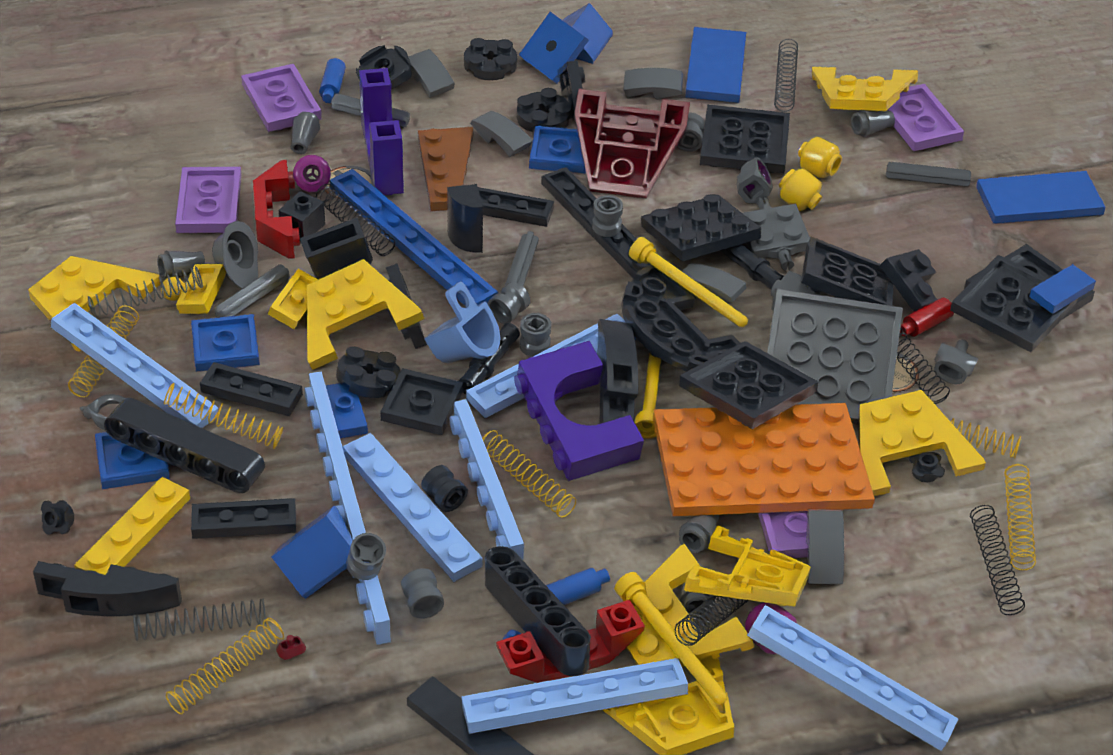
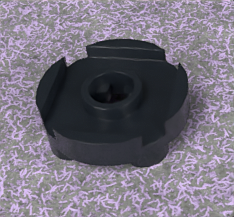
M474 38L470 41V46L464 52V68L467 72L468 69L473 71L474 77L478 79L500 80L504 78L505 73L511 71L512 74L517 69V52L513 48V43L508 39L484 40L482 38Z
M385 45L369 50L360 58L359 68L357 69L356 67L359 81V70L380 69L382 67L388 68L391 90L408 81L412 77L407 52L393 45L395 49H386Z
M544 88L541 92L530 93L517 99L516 119L522 128L533 132L535 126L566 128L569 125V119H571V105L566 98L558 95L555 89Z
M352 346L347 348L345 355L339 359L336 378L341 385L342 381L350 385L349 391L353 394L367 398L385 397L386 391L392 390L401 369L396 364V356L390 352L378 353Z

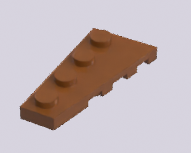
M473 127L418 130V142L431 211L447 210V187L464 185L468 158L471 152V142L474 136Z

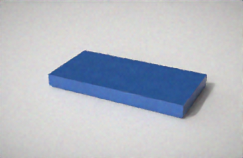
M694 27L686 84V98L739 103L746 32Z
M1087 171L978 179L976 185L993 224L1104 215L1106 208Z

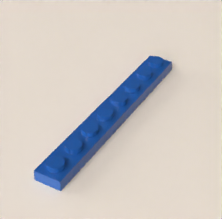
M354 169L330 179L329 184L335 187V190L343 194L344 198L353 203V206H357L358 210L367 215V218H371L372 222L376 223V226H380L381 230H384L386 234L394 238L395 246L446 290L458 282H463L477 306L485 301L488 304L489 300L498 294L496 289ZM457 292L456 299L466 306L464 297Z

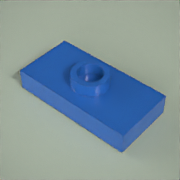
M342 382V385L340 383L325 385L339 437L345 438L368 434V425L359 396L349 391L350 385Z

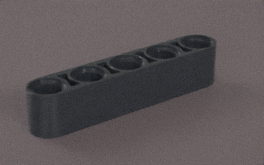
M125 398L104 421V428L113 439L237 493L247 492L265 469V462L257 452L132 398Z
M504 546L489 549L485 554L486 588L525 633L531 632L539 649L561 673L567 676H579L586 673L589 669L591 636L589 632L514 550Z

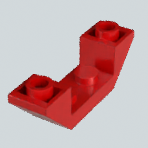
M281 160L253 180L257 241L288 259L295 258L294 246H300L299 228H292V216L274 217L273 210L267 211V209H273V202L290 200L289 189H295L293 171H288L287 160Z
M630 600L597 610L596 628L587 630L591 636L588 670L609 664L644 631L645 625ZM530 631L496 642V647L509 673L536 683L569 677L561 673L539 649Z

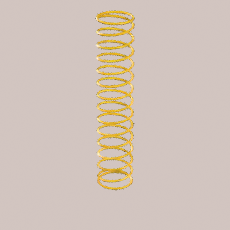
M122 305L118 308L110 323L107 324V327L112 328L115 333L117 332L114 329L128 331L127 335L117 333L120 336H124L126 340V336L130 334L133 326L137 324L139 314L134 308ZM129 307L137 313L138 319L136 320L134 317L135 321L130 322L125 317H122L120 312L132 314L126 311H119L120 308ZM119 317L120 320L122 318L125 321L131 323L130 325L121 320L124 324L132 326V328L130 330L128 328L127 330L121 328L117 323L123 326L125 325L120 322H116L115 318ZM111 323H116L120 329L112 327ZM89 355L84 358L77 372L74 373L73 378L68 382L69 390L79 397L89 396L93 390L92 386L96 385V381L100 379V375L106 369L95 362L101 368L95 367L103 370L99 374L96 369L86 366V361H90L95 366L92 363L95 361L90 360ZM82 367H86L91 373L99 375V378L95 379L91 374L82 371ZM78 373H86L90 375L94 379H91L88 376L86 377L90 380H94L95 384L91 385V383L88 380L79 377ZM81 379L87 381L90 385L84 383ZM73 381L76 387L78 386L75 381L81 382L87 387L88 391L80 387L78 388L88 392L86 396L76 394L72 390L70 382Z
M172 383L170 385L164 399V405L168 403V407H172L176 402L177 411L180 410L184 405V413L187 414L192 409L193 417L197 416V414L201 410V420H204L209 413V424L212 423L217 417V427H219L225 420L224 428L225 430H228L233 423V433H236L241 427V437L244 436L250 428L249 440L253 439L256 433L258 432L257 443H260L266 435L265 446H268L274 438L273 449L276 448L280 440L281 434L283 432V427H281L279 430L280 425H278L273 437L266 445L268 433L272 422H270L263 437L258 442L259 433L264 419L261 420L256 432L250 438L252 426L256 416L253 417L246 432L242 435V430L247 416V412L239 427L234 432L235 422L237 419V415L239 413V409L237 410L236 415L233 418L231 424L226 429L227 418L231 406L229 407L222 422L218 425V419L223 403H221V406L217 414L210 422V415L215 399L213 400L212 405L209 408L207 414L202 419V411L207 396L205 397L198 412L195 415H193L195 403L199 393H197L196 398L193 404L191 405L190 409L187 412H185L186 403L191 390H189L188 395L184 400L183 404L181 405V407L177 409L179 396L183 389V386L180 388V391L172 405L169 406V400L172 395L175 383Z
M963 420L960 421L957 428L959 430L961 425L960 433H962ZM971 422L968 424L967 429H966L965 434H964V437H965V435H966V433H967V431H968V428H969L968 442H969V439H970ZM977 425L973 437L970 441V444L972 443L976 431L978 429L976 448H979L986 432L984 450L986 451L995 433L993 453L996 452L1003 436L1001 455H1004L1012 437L1010 458H1012L1013 455L1014 459L1016 458L1021 436L1019 437L1014 448V451L1012 453L1014 435L1012 433L1003 452L1005 431L1002 433L995 449L997 430L995 429L986 448L988 427L985 428L982 438L978 444L980 425Z
M496 430L489 431L483 436L482 439L484 441L490 432L494 431L497 433V436L492 438L488 444L487 452L493 451L492 456L489 455V457H493L495 462L504 467L505 471L510 472V475L521 482L524 487H527L528 491L533 492L534 496L539 497L540 501L545 502L547 507H551V510L556 512L558 517H566L572 512L576 505V498L572 497L571 494L566 495V489L560 490V484L554 485V479L548 480V474L542 475V469L536 470L537 465H531L530 459L525 460V454L519 455V449L514 450V446L512 444L508 445V440H502V435H498ZM498 436H501V441L496 445V447L488 451V449L495 444ZM496 438V440L494 441V443L489 447V445H490V443L493 441V439ZM507 441V445L501 453L494 456V451L501 442ZM508 446H512L513 449L508 454V456L505 459L499 461L500 456L505 451V449ZM514 451H518V455L513 462L505 466L507 458ZM523 455V462L516 469L511 470L513 463L519 456ZM529 460L530 464L526 470L517 475L519 467ZM511 465L510 471L507 470L505 467ZM535 465L536 468L531 476L522 480L525 472ZM541 470V475L537 481L528 485L534 473ZM520 475H522L521 481L517 479ZM547 475L546 482L539 489L534 490L538 480ZM528 480L527 486L523 484V481ZM553 480L551 488L546 493L540 495L544 485L548 481ZM534 485L533 491L530 490L528 487ZM558 485L557 493L552 498L546 500L549 491ZM540 490L539 496L535 495L534 492ZM564 490L565 494L562 497V499L558 503L552 505V502L556 495L560 491ZM546 494L545 500H541L540 497ZM569 495L571 496L570 498L566 499V500L560 505V503L562 502V500H563L565 497H567V496H569ZM573 498L575 504L571 511L564 516H560L559 511L565 509ZM552 499L550 506L547 505L546 502ZM570 499L568 504L564 508L560 509L562 505ZM558 504L556 511L553 510L552 507Z
M1022 464L1008 466L1004 472L1010 563L1012 564V560L1021 564L1035 561L1034 565L1030 568L1018 569L1029 570L1036 565V555L1034 554L1035 542L1033 540L1035 536L1033 534L1032 502L1030 500V472ZM1013 466H1023L1028 471V473L1024 471L1012 472L1026 473L1027 476L1025 478L1016 477L1011 479L1008 476L1012 473L1008 475L1006 473ZM1023 479H1026V480H1027V481H1025V482H1023V483H1013V482H1011L1012 480H1013V481H1020V480H1023ZM1010 482V483L1015 484V485H1012V486L1009 487V486H1008V483ZM1016 485L1027 486L1025 489L1020 490L1011 488ZM1008 490H1016L1014 492L1024 491L1027 492V494L1024 496H1015L1012 495L1014 492L1009 493ZM1012 495L1016 498L1010 500L1009 496ZM1017 498L1028 499L1027 501L1020 503L1012 501ZM1009 503H1017L1015 505L1023 504L1027 505L1028 507L1024 509H1016L1013 508L1015 505L1010 506ZM1011 508L1017 510L1013 513L1018 511L1029 512L1027 515L1031 514V519L1028 517H1024L1027 515H1015L1011 513L1009 510ZM1011 515L1017 516L1014 519L1010 518ZM1018 518H1028V519H1029V520L1026 521V522H1016V521H1014L1015 519H1018ZM1013 521L1020 524L1012 526L1010 523ZM1021 524H1026L1030 526L1025 529L1015 528V526ZM1014 528V529H1017V530H1019V531H1016V532L1013 533V532L1011 531V529ZM1020 531L1030 532V534L1022 536L1015 533ZM1013 535L1019 536V538H1016L1014 540L1011 537ZM1020 538H1028V539H1031L1030 541H1027V542H1017V541H1015V540L1020 539ZM1033 541V545H1030V544H1022V543H1028V542ZM1013 542L1021 543L1016 546L1012 545ZM1020 545H1029V546H1031L1030 548H1027V549H1019V548H1016L1017 546H1020ZM1033 547V552L1028 551V549H1031ZM1015 548L1022 551L1014 553L1012 550ZM1020 552H1030V553H1032V554H1030V555H1029V554H1024V553L1017 555V553H1020ZM1016 556H1031L1033 560L1022 563L1014 560Z
M270 617L265 619L263 625L256 626V631L250 630L248 636L244 635L241 641L234 642V647L229 646L226 652H220L219 658L213 657L212 664L205 663L204 669H197V675L190 674L189 680H182L181 686L175 685L174 692L167 691L166 699L173 710L178 714H183L184 710L188 711L185 701L175 692L176 687H181L187 700L192 705H196L193 696L183 687L184 681H188L196 696L203 699L202 692L190 680L192 675L197 676L204 691L211 694L208 684L198 676V671H205V675L212 686L218 688L219 685L216 679L205 669V666L207 664L212 665L220 681L226 682V678L220 669L213 665V660L219 659L227 675L233 677L231 668L220 658V655L222 653L227 654L228 660L234 669L241 671L240 665L235 658L228 654V649L234 648L240 662L248 666L246 657L235 648V644L237 642L241 643L246 655L251 660H255L253 651L242 642V639L248 637L253 649L259 655H262L263 651L260 645L250 637V633L256 632L262 646L270 650L268 641L257 631V628L262 626L268 639L273 644H277L276 638L284 639V633L280 625ZM268 621L278 627L283 635L282 638L277 637L272 632ZM265 628L273 635L276 643L270 639ZM258 634L266 641L269 648L262 643ZM251 640H253L257 644V646L261 650V653H259L255 649ZM244 645L250 650L254 659L249 656ZM236 650L243 656L247 665L240 659ZM229 656L236 662L239 670L233 665ZM222 662L229 668L232 676L226 671ZM215 668L221 673L224 681L219 677ZM207 673L213 678L217 687L211 682ZM200 679H201V680L204 682V684L207 686V688L209 689V692L204 688V686L202 685ZM193 686L199 691L202 698L196 693ZM185 691L191 696L194 703L188 698ZM168 693L178 701L182 713L172 706L168 699ZM177 696H178V697L181 699V701L184 703V705L186 706V709H185V708L183 707V705L180 703V701L178 700Z

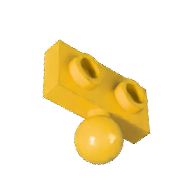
M195 264L193 272L197 279L196 266L202 279L203 288L201 289L195 281V290H191L187 283L186 292V284L179 278L186 293L183 292L179 285V295H176L171 287V297H168L163 289L164 298L169 301H177L176 306L179 314H208L227 274L223 264ZM191 272L188 281L191 287L194 289L193 277ZM169 277L174 290L178 294L176 277ZM167 278L163 281V285L165 287L166 292L170 296V287Z
M298 268L271 305L268 315L295 330L307 313V285L318 279Z

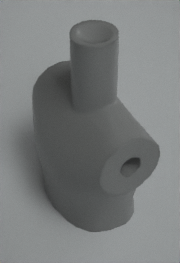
M958 340L955 347L945 343L941 344L934 359L936 362L934 371L937 372V376H940L943 381L955 385L962 384L967 376L972 374L978 358L966 353L969 347L966 340Z

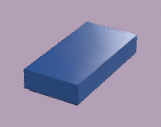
M1072 264L1032 288L1029 297L1053 314L1094 289L1096 280Z

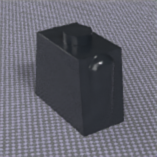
M358 218L300 238L305 256L315 278L318 280L363 259L369 264L373 261Z

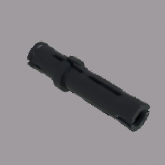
M742 244L720 250L748 272L749 277L754 281H761L771 290L776 280H782L784 275L778 273L770 266L769 261L765 258L757 257Z
M505 323L499 331L501 347L494 355L490 356L491 359L489 361L487 358H473L470 361L469 369L458 380L463 382L464 394H466V390L492 376L496 364L520 337V331L514 324ZM484 364L485 366L483 367V369L480 372H477L478 369Z

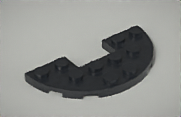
M651 265L643 268L636 273L635 278L631 282L628 281L621 303L623 318L626 323H630L634 337L649 350L652 356L661 358L665 362L687 372L740 344L732 334L708 339L680 311L693 308L696 297Z

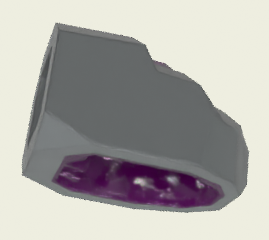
M756 157L741 167V173L737 176L736 186L738 194L746 203L757 204L756 201L759 197L762 196V199L763 196L768 197L773 189V184L764 163Z

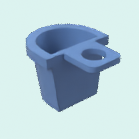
M463 282L456 283L445 293L456 317L444 322L424 339L436 358L444 363H451L471 357L477 359L490 357L496 353L500 345V332L497 321L486 301L477 306L466 285ZM457 292L464 297L466 302L465 308L458 304L456 299Z

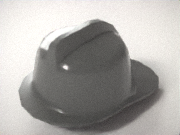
M234 221L229 223L224 233L214 241L212 255L216 264H223L226 275L236 286L242 289L258 278V243L255 234L244 222Z

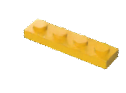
M161 477L74 564L75 569L92 570L106 575L111 564L125 567L190 500L189 490Z

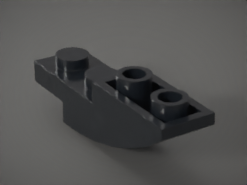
M599 319L597 355L603 364L600 377L599 424L631 415L634 421L635 399L638 396V363L630 323Z
M38 561L33 570L38 594L63 599L65 611L68 613L103 617L133 616L134 614L143 615L178 607L182 602L179 578L171 577L168 574H157L138 570L134 567L111 564L106 575L92 570L85 571L66 567L58 563L51 564Z

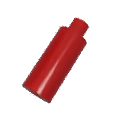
M942 297L904 317L900 328L903 329V333L913 337L953 317L954 313L950 311L951 302L947 298Z

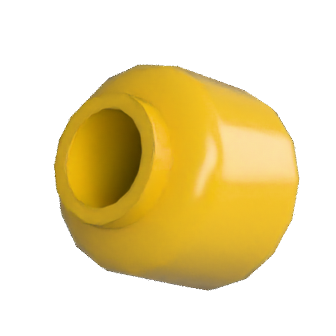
M814 137L809 142L805 141L798 151L801 168L806 169L818 178H826L829 175L833 176L838 171L842 162L839 147L821 137Z
M791 169L779 183V188H781L780 197L789 205L796 204L799 211H803L807 207L811 210L814 209L822 199V196L819 194L822 189L821 182L806 169H798L796 171Z

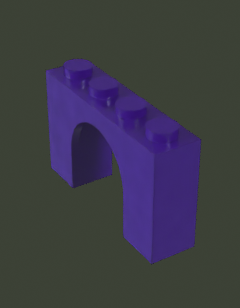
M388 68L359 70L361 124L373 186L383 195L404 193L403 141L399 120L393 121L391 82Z
M590 341L521 360L518 364L517 375L514 376V383L518 393L524 394L527 400V409L530 417L537 420L543 442L546 445H550L553 451L554 463L559 471L563 470L568 481L640 459L644 439L631 415L598 425H581L568 420L556 407L555 402L563 395L599 384L603 364Z

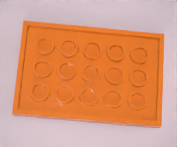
M846 403L794 405L754 429L743 425L738 420L719 411L715 407L654 409L653 423L673 516L807 511V509L844 510L873 508L875 498Z

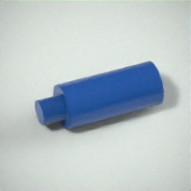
M337 58L328 60L320 85L319 94L325 103H331L334 95L340 92L346 65Z
M589 568L546 586L563 605H567L600 592L601 585L610 582V576L605 568L597 572L593 568Z

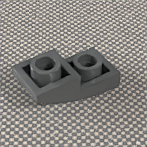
M430 49L409 56L412 75L416 82H421L429 98L454 89L455 83L442 62Z
M638 68L625 71L623 90L626 97L653 92L656 99L682 94L683 73L680 70Z
M489 111L473 119L470 123L488 144L495 140L509 157L529 148L533 141L514 122L494 111Z
M690 263L682 271L727 304L734 302L747 288L746 283L739 278L714 267Z
M807 509V565L811 566L807 582L809 584H843V511Z

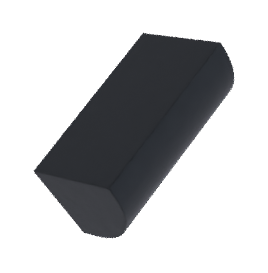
M477 184L447 187V233L450 241L461 250L483 253V205Z

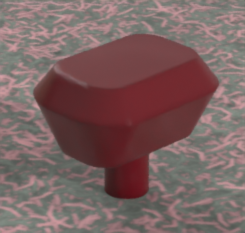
M288 635L286 640L281 641L276 647L277 654L284 660L303 654L306 651V645L301 638L293 635Z

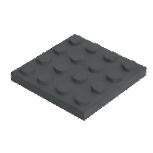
M777 289L767 353L818 381L817 393L796 405L846 403L851 422L859 424L860 404L892 397L903 308Z

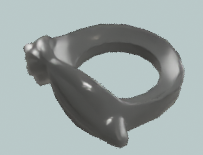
M115 394L103 395L87 406L80 407V410L84 417L88 420L92 418L100 429L106 431L104 421L107 417L98 414L99 410L107 404H120L125 397Z

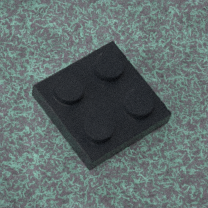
M402 368L380 411L381 421L443 435L449 423V418L454 412V402L459 401L463 393V382Z

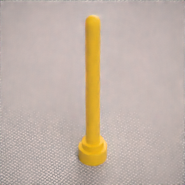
M640 237L632 244L629 250V257L639 264L650 263L737 326L745 327L748 324V319L745 315L656 254L653 243L646 238Z
M650 353L643 409L636 415L634 421L641 436L647 439L656 437L653 413L654 409H656L661 358L654 357Z
M636 572L623 575L617 581L614 588L622 601L630 600L633 605L637 606L716 704L725 703L727 700L726 692L690 648L677 640L674 629L646 596L645 582ZM676 633L678 639H679L681 642L685 643V642L681 639V637Z

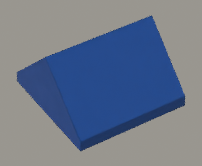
M588 3L565 17L563 21L589 39L576 59L593 64L613 36V31L595 8Z
M333 506L280 545L271 558L300 595L306 599L347 568L346 561L353 540L338 508Z

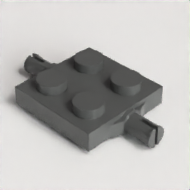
M761 196L756 201L760 210L743 213L761 227V238L747 242L748 247L759 258H778L782 269L786 271L788 267V270L794 267L791 255L806 251V246L810 239L796 204L772 208L769 199L766 196H763L762 199Z

